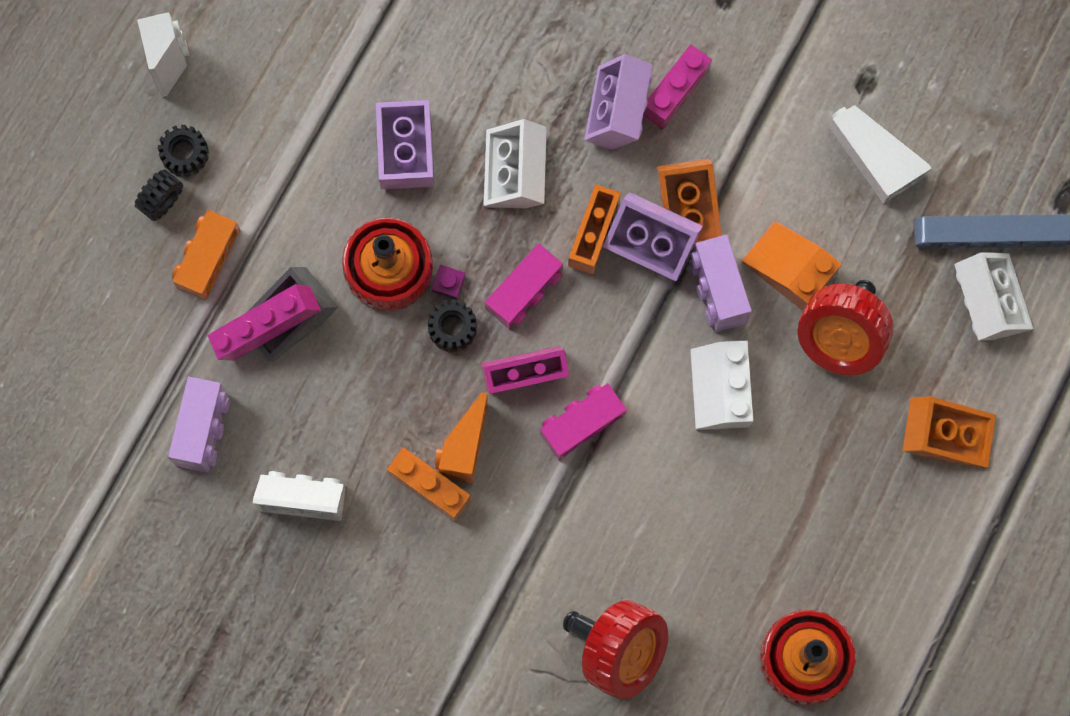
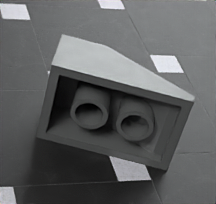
M290 267L248 310H252L295 284L310 286L321 309L319 313L258 347L269 362L275 361L321 326L338 308L306 267Z

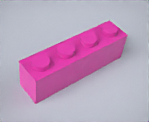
M295 284L207 336L218 360L235 361L319 313L321 309L310 286Z

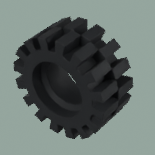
M181 125L179 129L177 126H173V131L171 132L167 129L164 132L166 136H161L159 140L161 145H158V154L165 168L173 174L175 172L176 176L180 177L182 174L189 177L190 172H194V174L199 173L198 168L201 167L203 169L205 167L204 161H208L209 158L207 154L209 149L199 130L196 131L192 126L187 128L186 125ZM181 142H188L194 148L193 154L185 160L177 159L173 154L175 146Z
M166 169L159 170L158 173L153 175L152 179L149 178L146 186L143 185L141 188L142 192L138 193L134 206L149 219L156 221L157 218L160 219L163 214L165 215L169 208L173 207L174 201L178 200V195L182 192L183 183Z
M445 300L442 305L437 304L434 311L431 310L427 323L428 332L432 342L434 341L438 348L442 347L447 352L448 349L457 352V349L461 348L463 350L467 344L470 345L473 342L477 328L476 317L472 309L466 307V303L462 301L457 303V300H452V302L448 303ZM455 316L462 321L463 328L460 333L448 335L442 330V323L447 317Z

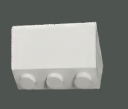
M169 12L137 20L148 68L162 97L169 94L187 67L185 56L190 55L178 20L173 21Z
M522 119L486 130L484 207L526 209L544 204L547 127Z
M979 253L954 264L957 272L956 278L962 287L965 297L964 304L969 310L973 322L972 329L978 341L995 340L1033 329L1009 253Z
M748 341L717 342L690 349L695 430L750 428L753 423Z
M269 471L268 475L260 476L253 504L259 512L341 521L346 488L344 484H340V480L334 478H323V482L312 481L313 477L307 475H296V479L286 478L285 474L281 472Z

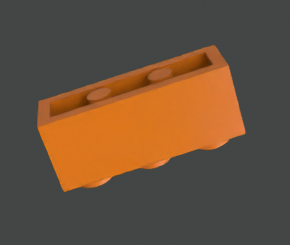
M595 184L568 258V267L594 275L603 250V244L620 203L621 192Z
M207 210L205 216H200L195 227L197 232L193 240H189L184 248L185 257L181 264L178 263L172 273L173 283L177 289L205 301L240 231L236 221L210 210Z
M404 447L387 468L388 475L453 522H456L471 501L470 494Z

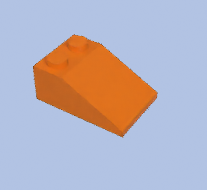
M708 158L656 166L662 207L703 226L696 243L722 236L713 163Z
M776 221L741 261L802 311L813 294L826 287L842 265L841 262L823 248Z
M482 392L445 439L443 449H437L435 458L436 469L447 479L473 484L488 407L487 393Z
M932 396L910 398L902 451L931 459L988 468L996 415Z

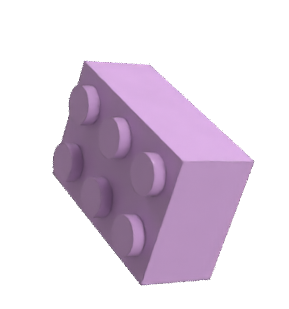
M624 54L598 66L584 141L613 150L639 139L643 130V125L641 124L643 112L647 107V90L652 81V64Z
M429 100L376 103L378 169L381 189L434 187Z
M629 192L619 207L603 247L677 281L683 272L703 226Z
M723 235L695 243L693 253H691L692 260H689V267L692 275H697L700 285H697V292L700 300H705L707 306L705 317L708 326L713 325L716 333L745 325L751 314V308L728 236Z
M188 376L168 458L176 467L209 473L210 466H215L218 454L214 450L216 441L221 440L224 431V424H221L223 413L227 414L230 406V398L227 397L228 394L221 383Z

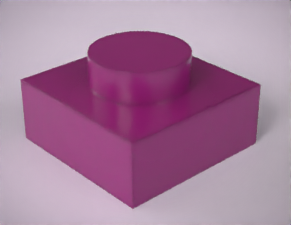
M440 264L431 291L457 300L466 273Z

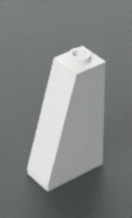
M855 105L849 109L843 107L832 115L833 119L829 126L830 130L883 204L927 177L932 169L927 162Z

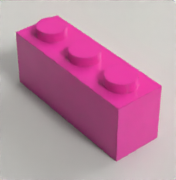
M690 44L647 99V107L643 112V116L663 130L709 72L712 59Z
M538 243L485 301V309L508 329L514 324L516 326L520 325L527 316L526 310L532 304L537 306L544 298L546 288L549 285L554 287L563 277L561 273L563 271V263Z
M561 346L480 363L485 389L489 394L570 376L565 350Z
M608 383L603 387L600 384L596 385L586 393L588 395L587 398L581 402L574 400L564 408L565 413L559 417L553 415L541 424L543 428L540 429V435L558 461L626 415L627 409Z

